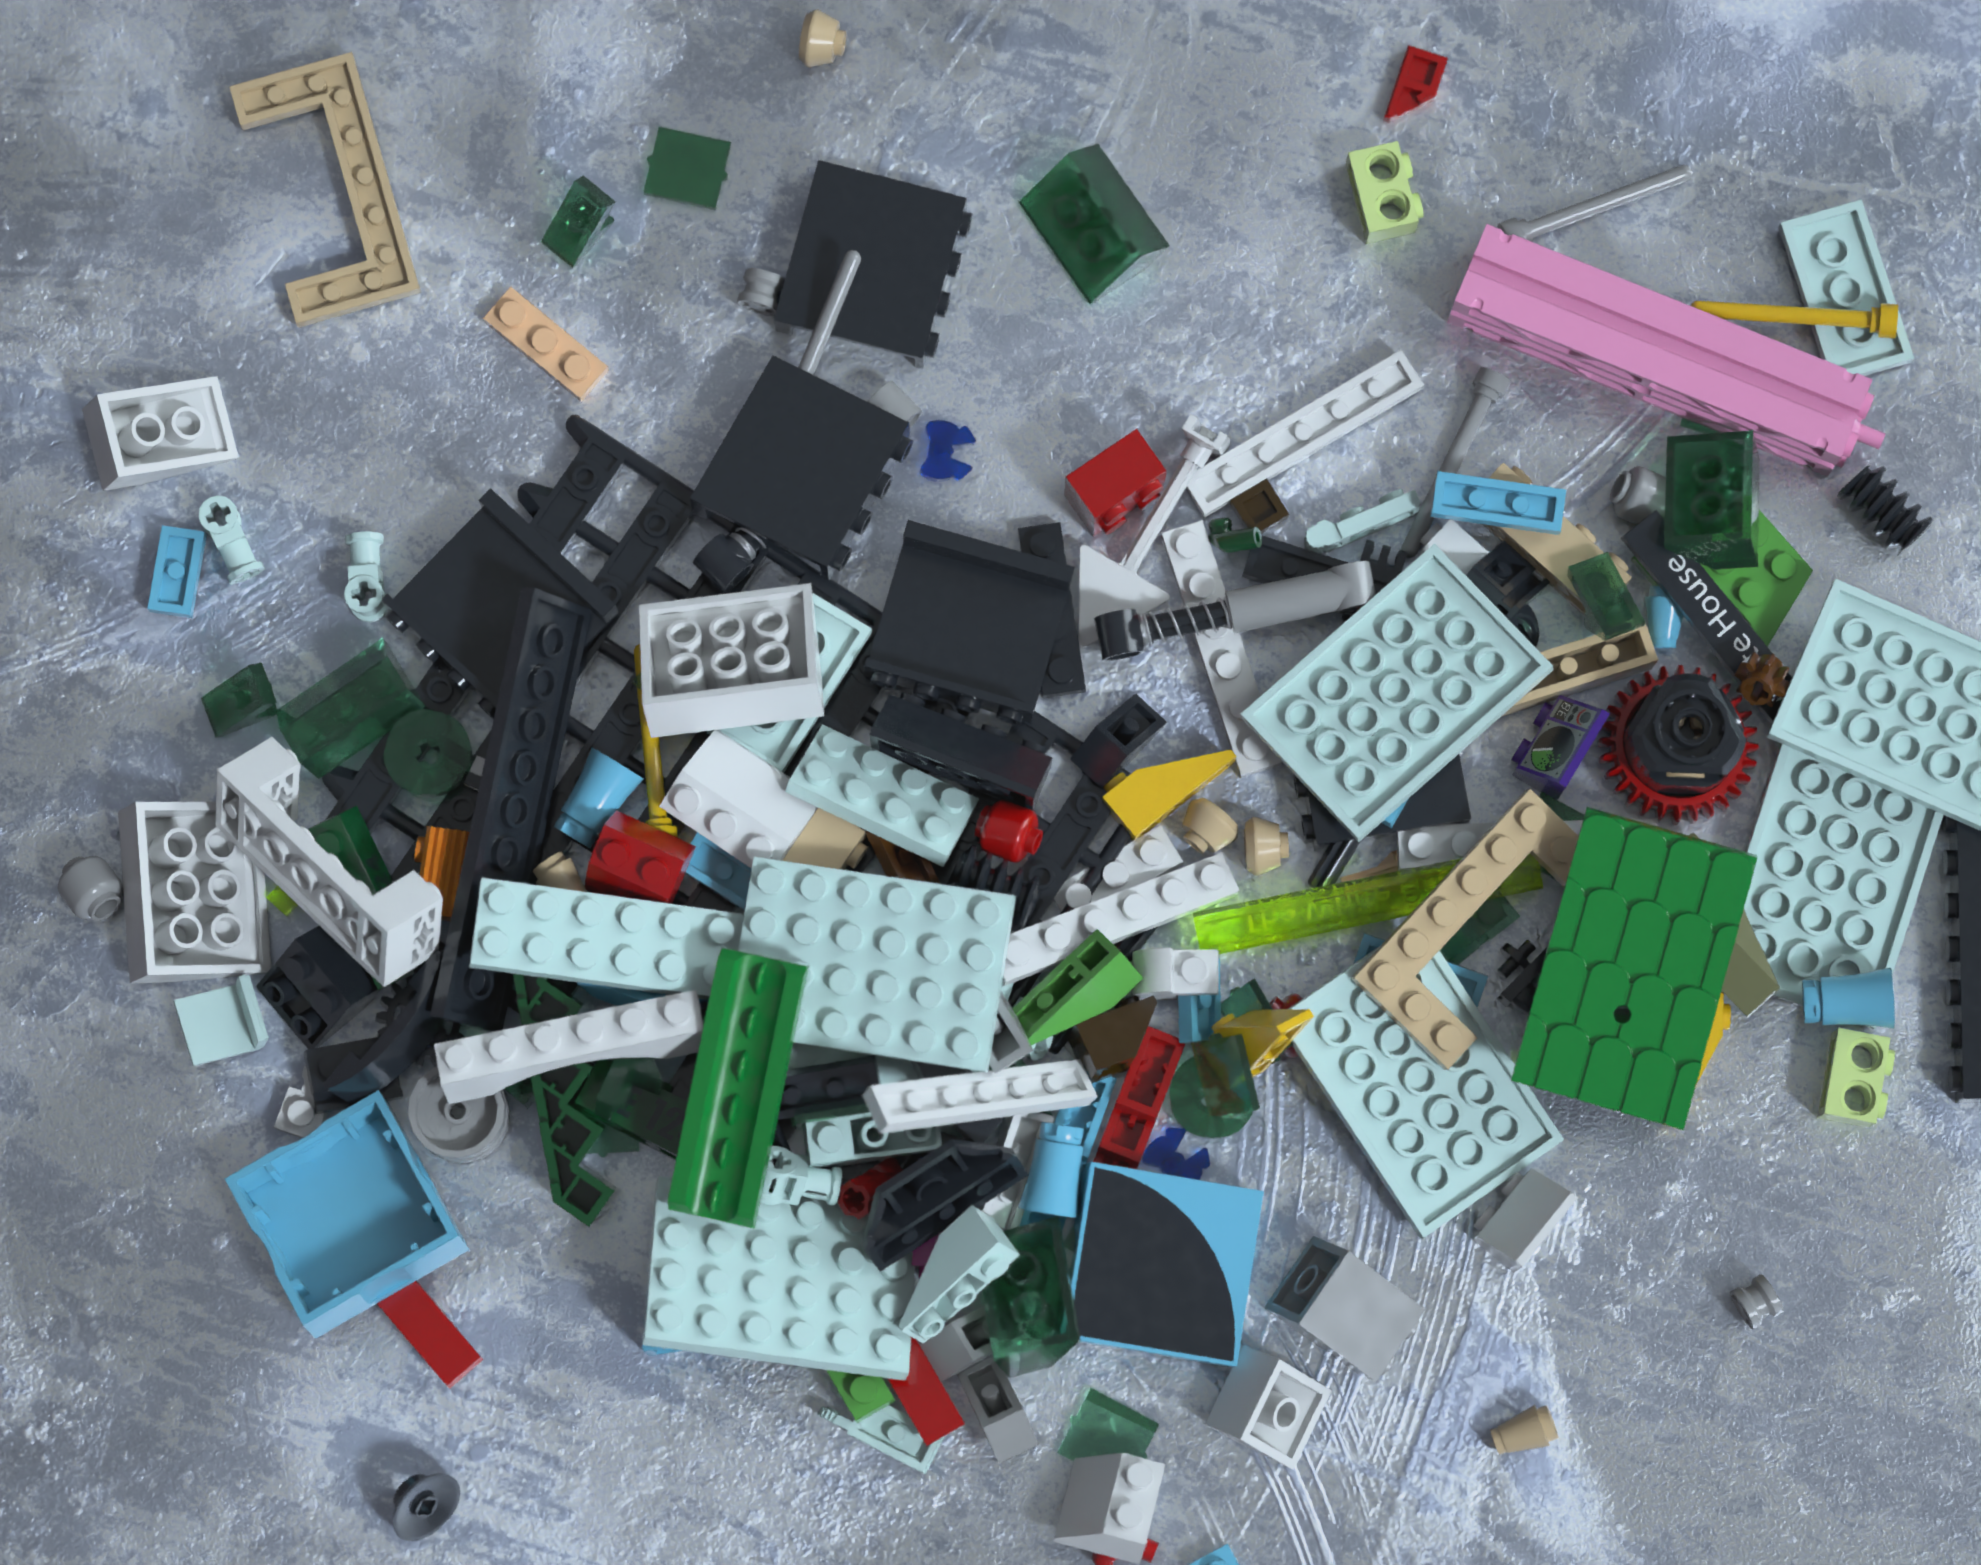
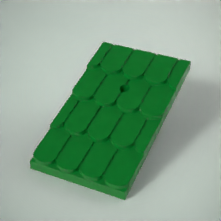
M1586 807L1511 1081L1684 1130L1753 878L1757 855ZM1623 1005H1625V1006L1628 1007V1008H1624V1009L1617 1008V1007L1623 1006Z

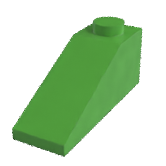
M1096 929L1012 1009L1032 1046L1113 1008L1143 977L1122 952Z

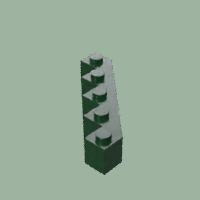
M513 973L522 1026L577 1015L584 1003L553 983L549 978ZM590 1061L552 1069L531 1076L552 1200L556 1205L588 1227L591 1226L617 1188L581 1162L606 1127L570 1101L595 1066Z

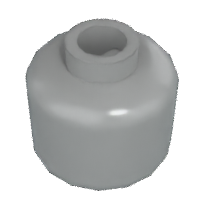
M1640 466L1632 468L1629 472L1625 470L1621 472L1615 480L1610 493V501L1614 503L1616 515L1635 525L1655 510L1667 522L1672 517L1677 506V499L1673 497L1674 487L1671 480Z
M98 856L76 857L64 866L57 888L60 896L75 916L83 920L101 921L111 916L118 909L121 903L120 898L123 893V886L121 880L104 859Z

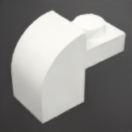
M1170 947L1142 949L1132 953V965L1143 977L1132 989V996H1138L1140 1000L1153 995L1156 1000H1178L1180 995H1219V952L1217 949L1173 950Z

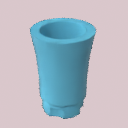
M591 747L584 768L561 809L564 813L558 818L554 827L586 847L591 848L598 833H601L604 824L616 810H619L627 797L643 781V778Z
M1891 967L1853 975L1820 977V981H1802L1804 1023H1818L1822 1021V1025H1870L1894 1029L1895 1008Z
M1041 1122L1040 1139H1035L1029 1176L1027 1177L1018 1208L1079 1218L1078 1189L1084 1147L1080 1146L1083 1128Z

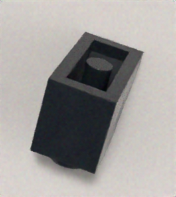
M1135 693L1095 726L1070 760L1081 769L1083 774L1085 773L1100 788H1103L1121 768H1125L1166 725L1167 721Z

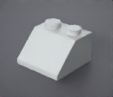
M1532 1168L1524 1176L1516 1172L1501 1190L1507 1198L1499 1208L1495 1210L1489 1205L1473 1225L1479 1230L1473 1240L1513 1273L1525 1265L1578 1199L1572 1192Z
M1243 1345L1239 1353L1237 1367H1232L1205 1424L1228 1438L1294 1470L1332 1390L1284 1361Z
M1125 1453L1075 1458L1053 1542L1140 1564L1166 1464Z

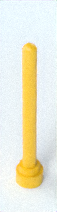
M1699 300L1694 301L1690 305L1728 320L1869 328L1870 333H1878V338L1895 339L1897 332L1898 304L1880 303V307H1871V311Z
M638 644L633 652L650 819L645 823L678 838L677 827L672 826V819L667 818L666 811L659 807L665 798L659 737L651 738L642 705L640 644Z

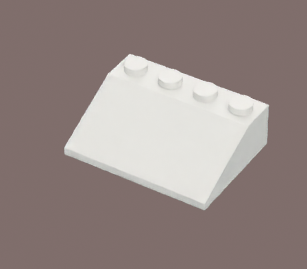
M811 583L639 605L642 705L651 738L824 716L822 676Z
M216 801L134 802L118 811L130 983L180 982L266 974L271 969L265 873L216 827Z

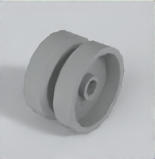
M438 1066L422 1076L414 1087L409 1099L408 1117L414 1135L432 1154L447 1162L468 1164L486 1158L500 1146L509 1129L510 1107L503 1090L491 1096L449 1104L441 1086ZM456 1105L462 1109L466 1108V1113L461 1119H454L455 1116L451 1114L452 1109Z

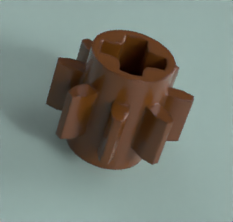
M1753 652L1747 663L1741 662L1734 676L1741 680L1736 692L1741 693L1752 706L1767 704L1769 707H1773L1778 697H1785L1790 683L1784 680L1789 671V667L1784 666L1775 657V654L1759 656L1756 652Z

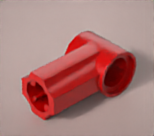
M896 1157L880 1162L863 1175L849 1180L840 1187L841 1194L838 1204L845 1216L851 1215L858 1220L869 1216L876 1188L903 1171Z

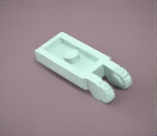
M1402 489L1395 490L1379 499L1380 505L1366 511L1363 506H1358L1344 512L1339 516L1341 521L1336 524L1327 520L1317 522L1315 526L1312 524V527H1308V531L1305 532V549L1320 554L1323 552L1328 553L1412 518L1418 514L1421 502L1415 490L1404 494Z
M833 1383L830 1391L834 1392L835 1396L843 1399ZM889 1405L859 1423L855 1419L852 1422L841 1416L838 1411L830 1407L825 1408L821 1406L817 1414L825 1420L847 1430L849 1436L925 1475L945 1438L943 1437L933 1444L926 1446L909 1415Z

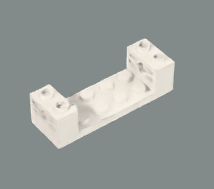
M271 737L217 769L216 827L383 987L428 960L436 949L439 951L443 897L433 883L426 882L413 870L372 896L365 883L360 880L356 881L343 868L340 860L334 854H328L315 842L307 828L299 827L294 822L298 819L301 765L292 750L285 749Z

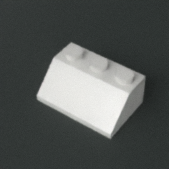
M714 730L682 769L659 806L750 868H752L754 857L782 861L818 809V807L785 792L790 780L789 776L720 730Z

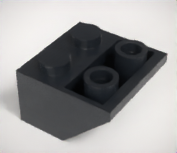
M320 925L297 937L256 985L257 989L307 1049L321 1046L362 1012L380 991L377 989L370 973Z

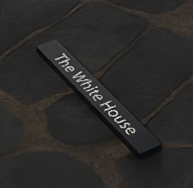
M1657 510L1650 513L1620 538L1738 684H1740L1741 680L1734 675L1741 662L1747 663L1753 652H1756L1759 656L1773 654ZM1787 673L1784 680H1787L1790 683L1792 678L1791 675ZM1778 697L1773 707H1769L1767 704L1756 705L1771 725L1783 697Z

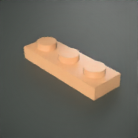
M512 287L505 292L483 318L489 327L580 402L586 398L609 371L605 363Z

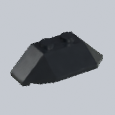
M951 1139L876 1188L862 1247L881 1272L943 1232L971 1205L976 1208L983 1206L1029 1176L1012 1148Z

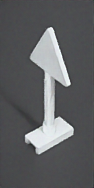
M1192 414L1189 415L1182 427L1185 436L1189 439L1180 455L1183 459L1120 563H1116L1085 544L1080 547L1079 646L1081 648H1085L1098 641L1094 622L1096 616L1124 609H1136L1137 614H1146L1170 600V595L1138 576L1136 573L1137 569L1198 467L1203 468L1211 454L1218 457L1225 454L1231 444L1228 435L1220 431L1217 436L1216 433L1202 426L1201 428L1199 419Z

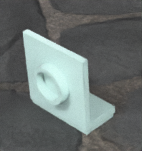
M249 975L238 976L235 985L173 1001L193 1066L260 1050L265 1046L269 1038Z

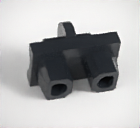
M1528 939L1518 949L1509 943H1505L1500 948V951L1507 960L1497 969L1498 973L1505 979L1516 969L1521 972L1500 994L1497 1000L1505 1007L1511 1003L1526 1016H1529L1536 990L1531 982L1541 973L1547 951L1546 947L1530 963L1527 958L1536 950V947Z

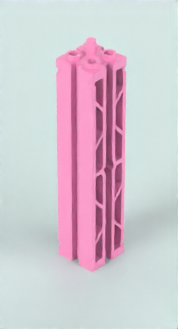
M1489 224L1485 226L1447 321L1451 325L1461 329L1468 328L1476 335L1800 466H1809L1812 471L1827 477L1833 470L1834 465L1843 467L1857 441L1879 449L1886 434L1861 424L1862 419L1866 418L1875 396L1868 393L1873 379L1858 373L1851 374L1847 372L1846 368L1516 235H1506L1503 233V230Z

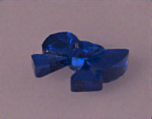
M945 420L928 422L925 426V431L930 443L928 445V458L919 471L921 476L934 482L950 480L952 477L956 481H961L971 472L972 466L951 458L954 453L952 446L973 445L976 442L975 437L967 426L959 429L957 425Z
M1167 1128L1165 1136L1156 1138L1146 1148L1142 1162L1148 1166L1158 1167L1166 1175L1200 1180L1203 1173L1202 1169H1208L1210 1166L1208 1149L1203 1148L1185 1160L1184 1155L1176 1152L1186 1133V1129Z

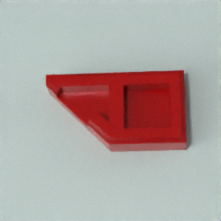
M1408 45L1383 121L1389 123L1433 102L1448 58Z

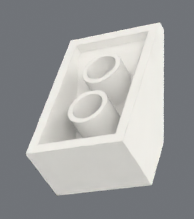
M217 376L98 394L82 409L103 491L142 485L239 458Z

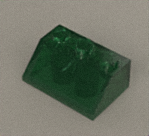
M1099 144L1069 152L1019 201L1023 210L1089 304L1095 303L1144 271L1170 246Z
M1753 430L1667 436L1665 549L1714 570L1758 567L1760 458Z
M381 638L276 710L279 729L297 756L298 761L316 778L320 779L424 708L425 704L389 645Z
M1058 1216L1003 1231L1019 1253V1256L1009 1264L1004 1274L993 1279L982 1289L993 1361L1009 1378L1052 1367L1080 1342L1061 1223Z

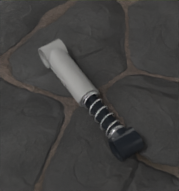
M889 381L868 400L869 403L909 422L910 428L923 413L893 381ZM737 528L735 533H731V535L725 536L721 533L714 537L696 555L692 563L723 594H726L737 586L750 572L754 565L752 560L756 557L757 550L760 547L766 548L765 543L768 540L745 528Z
M1357 561L1335 566L1319 573L1225 591L1226 596H1224L1223 600L1218 597L1214 603L1205 604L1203 601H1200L1199 606L1190 608L1184 604L1180 610L1171 611L1169 608H1166L1164 613L1155 615L1150 611L1148 614H1137L1136 609H1124L1096 616L1094 622L1102 660L1115 661L1144 653V646H1152L1154 641L1162 640L1166 643L1167 638L1179 636L1180 639H1183L1184 635L1196 633L1200 636L1202 631L1210 629L1217 633L1220 627L1228 626V629L1232 628L1233 633H1239L1334 612H1355L1376 595L1369 561Z

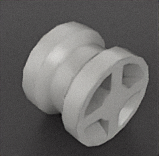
M747 268L743 277L746 286L744 291L739 293L737 304L756 313L775 315L778 306L777 298L782 291L785 278L767 270Z
M1762 1274L1753 1278L1751 1285L1745 1289L1738 1287L1730 1292L1738 1312L1751 1329L1760 1326L1762 1319L1766 1316H1777L1784 1312L1775 1290Z

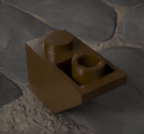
M1154 995L1142 1000L1138 996L1126 998L1114 1006V1010L1098 1014L1073 1027L1067 1040L1076 1059L1081 1060L1091 1083L1128 1070L1137 1055L1156 1008L1157 1001Z

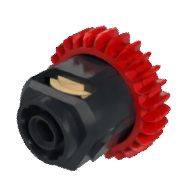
M1678 665L1674 675L1669 676L1666 666H1662L1658 670V680H1654L1651 673L1646 671L1641 677L1644 686L1641 687L1634 679H1631L1627 683L1630 696L1621 690L1616 693L1614 699L1621 705V708L1611 704L1606 708L1605 711L1610 713L1609 716L1614 721H1605L1601 730L1610 733V736L1601 737L1597 741V746L1609 748V752L1600 756L1599 763L1612 764V768L1605 773L1604 779L1618 778L1620 782L1614 788L1613 794L1616 795L1627 790L1629 796L1626 799L1625 806L1629 807L1638 800L1642 803L1639 811L1640 816L1643 817L1650 808L1656 810L1655 818H1657L1659 823L1667 812L1671 813L1673 825H1678L1682 813H1686L1690 824H1694L1698 819V810H1701L1704 816L1710 819L1714 816L1713 803L1723 811L1729 807L1725 794L1734 799H1737L1742 794V791L1735 785V782L1742 785H1747L1750 782L1751 777L1743 772L1742 769H1754L1757 761L1747 757L1746 753L1749 754L1757 751L1759 744L1747 742V738L1757 732V727H1744L1743 722L1752 715V711H1737L1736 708L1743 700V696L1739 695L1729 700L1726 695L1730 690L1731 684L1727 683L1718 688L1715 684L1717 677L1715 673L1710 677L1700 675L1699 667H1696L1692 674L1685 673L1683 665Z

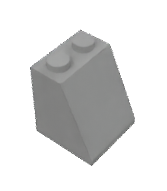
M1315 1236L1312 1237L1264 1307L1271 1314L1354 1372L1374 1382L1392 1367L1396 1352L1404 1340L1410 1338L1416 1332L1420 1323L1419 1319L1426 1310L1349 1250Z

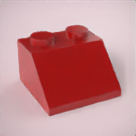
M616 810L602 828L588 863L584 887L587 891L596 894L673 904L696 846Z

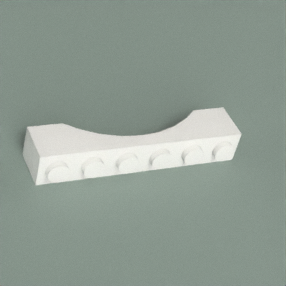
M692 990L434 1044L441 1086L448 1103L452 1104L491 1096L528 1077L577 1063L624 1057L668 1059L697 1053L699 1051L704 1020L697 991Z

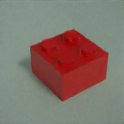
M1135 429L1065 476L1064 496L1093 537L1101 531L1108 535L1127 521L1124 516L1137 507L1144 511L1158 501L1161 496L1159 492L1164 490L1167 470L1138 429Z

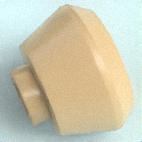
M817 9L806 14L799 44V60L806 67L833 63L835 55L843 56L847 32L840 30V22Z
M1205 798L1195 799L1189 803L1182 824V828L1186 832L1183 839L1194 850L1201 854L1206 850L1215 853L1238 838L1237 824L1217 805Z
M1252 817L1245 822L1244 849L1246 870L1254 876H1259L1280 867L1281 858H1289L1288 832H1280L1279 824L1259 817Z

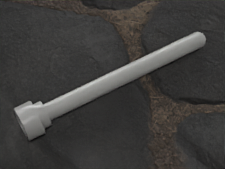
M1681 165L1528 222L1525 219L1518 221L1516 218L1498 223L1497 228L1503 230V233L1506 235L1513 234L1533 242V238L1686 182L1691 179L1692 170L1687 165Z
M855 250L848 251L842 260L798 368L812 375L815 373L861 262V256Z
M1486 367L1479 368L1473 381L1475 386L1473 394L1475 398L1439 471L1457 474L1490 404H1496L1498 398L1504 397L1511 383L1507 377ZM1435 479L1402 544L1401 550L1408 552L1406 556L1408 558L1414 557L1418 553L1422 545L1420 540L1428 532L1435 518L1430 517Z

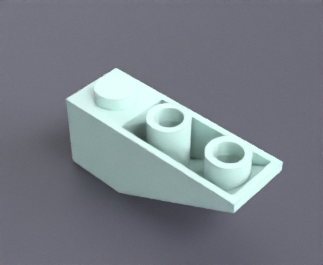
M870 1113L805 1120L802 1126L805 1154L808 1156L809 1167L828 1168L931 1152L942 1145L940 1126L880 1134Z
M971 1205L939 1235L898 1326L902 1332L924 1344L929 1338L940 1333L944 1324L959 1310L970 1305L985 1286L993 1279L1004 1274L1009 1264L1019 1256V1253L994 1218Z

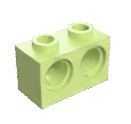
M1398 141L1348 152L1345 165L1366 244L1415 233L1419 222L1418 219L1423 218V207L1419 194L1411 193L1408 178L1413 177V170L1408 153L1401 154ZM1382 164L1391 170L1392 175L1387 179H1378L1371 174L1370 168L1374 165ZM1386 204L1396 205L1402 211V216L1398 219H1388L1382 215L1380 208Z
M1838 1028L1832 1032L1817 1118L1867 1128L1875 1125L1877 1118H1884L1888 1102V1093L1882 1092L1884 1075H1891L1895 1060V1050L1889 1049L1890 1037ZM1861 1046L1870 1052L1872 1063L1869 1068H1860L1853 1062L1852 1050L1854 1047ZM1847 1089L1858 1090L1863 1095L1865 1105L1862 1111H1853L1847 1107L1844 1100Z

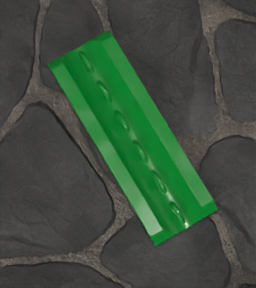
M727 948L721 949L716 963L668 1197V1210L755 1228L809 966Z

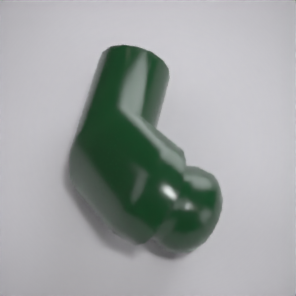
M1217 518L1209 522L1211 532L1208 535L1209 541L1223 552L1233 553L1260 548L1262 545L1261 532L1256 526L1232 531V521L1229 518Z

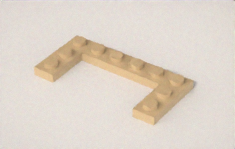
M349 52L229 86L242 130L324 108L367 261L286 283L285 287L297 327L300 328L421 293L353 53Z
M1527 789L1351 977L1444 1070H1448L1478 1037L1415 976L1529 853L1563 887L1566 883L1578 835L1531 789Z

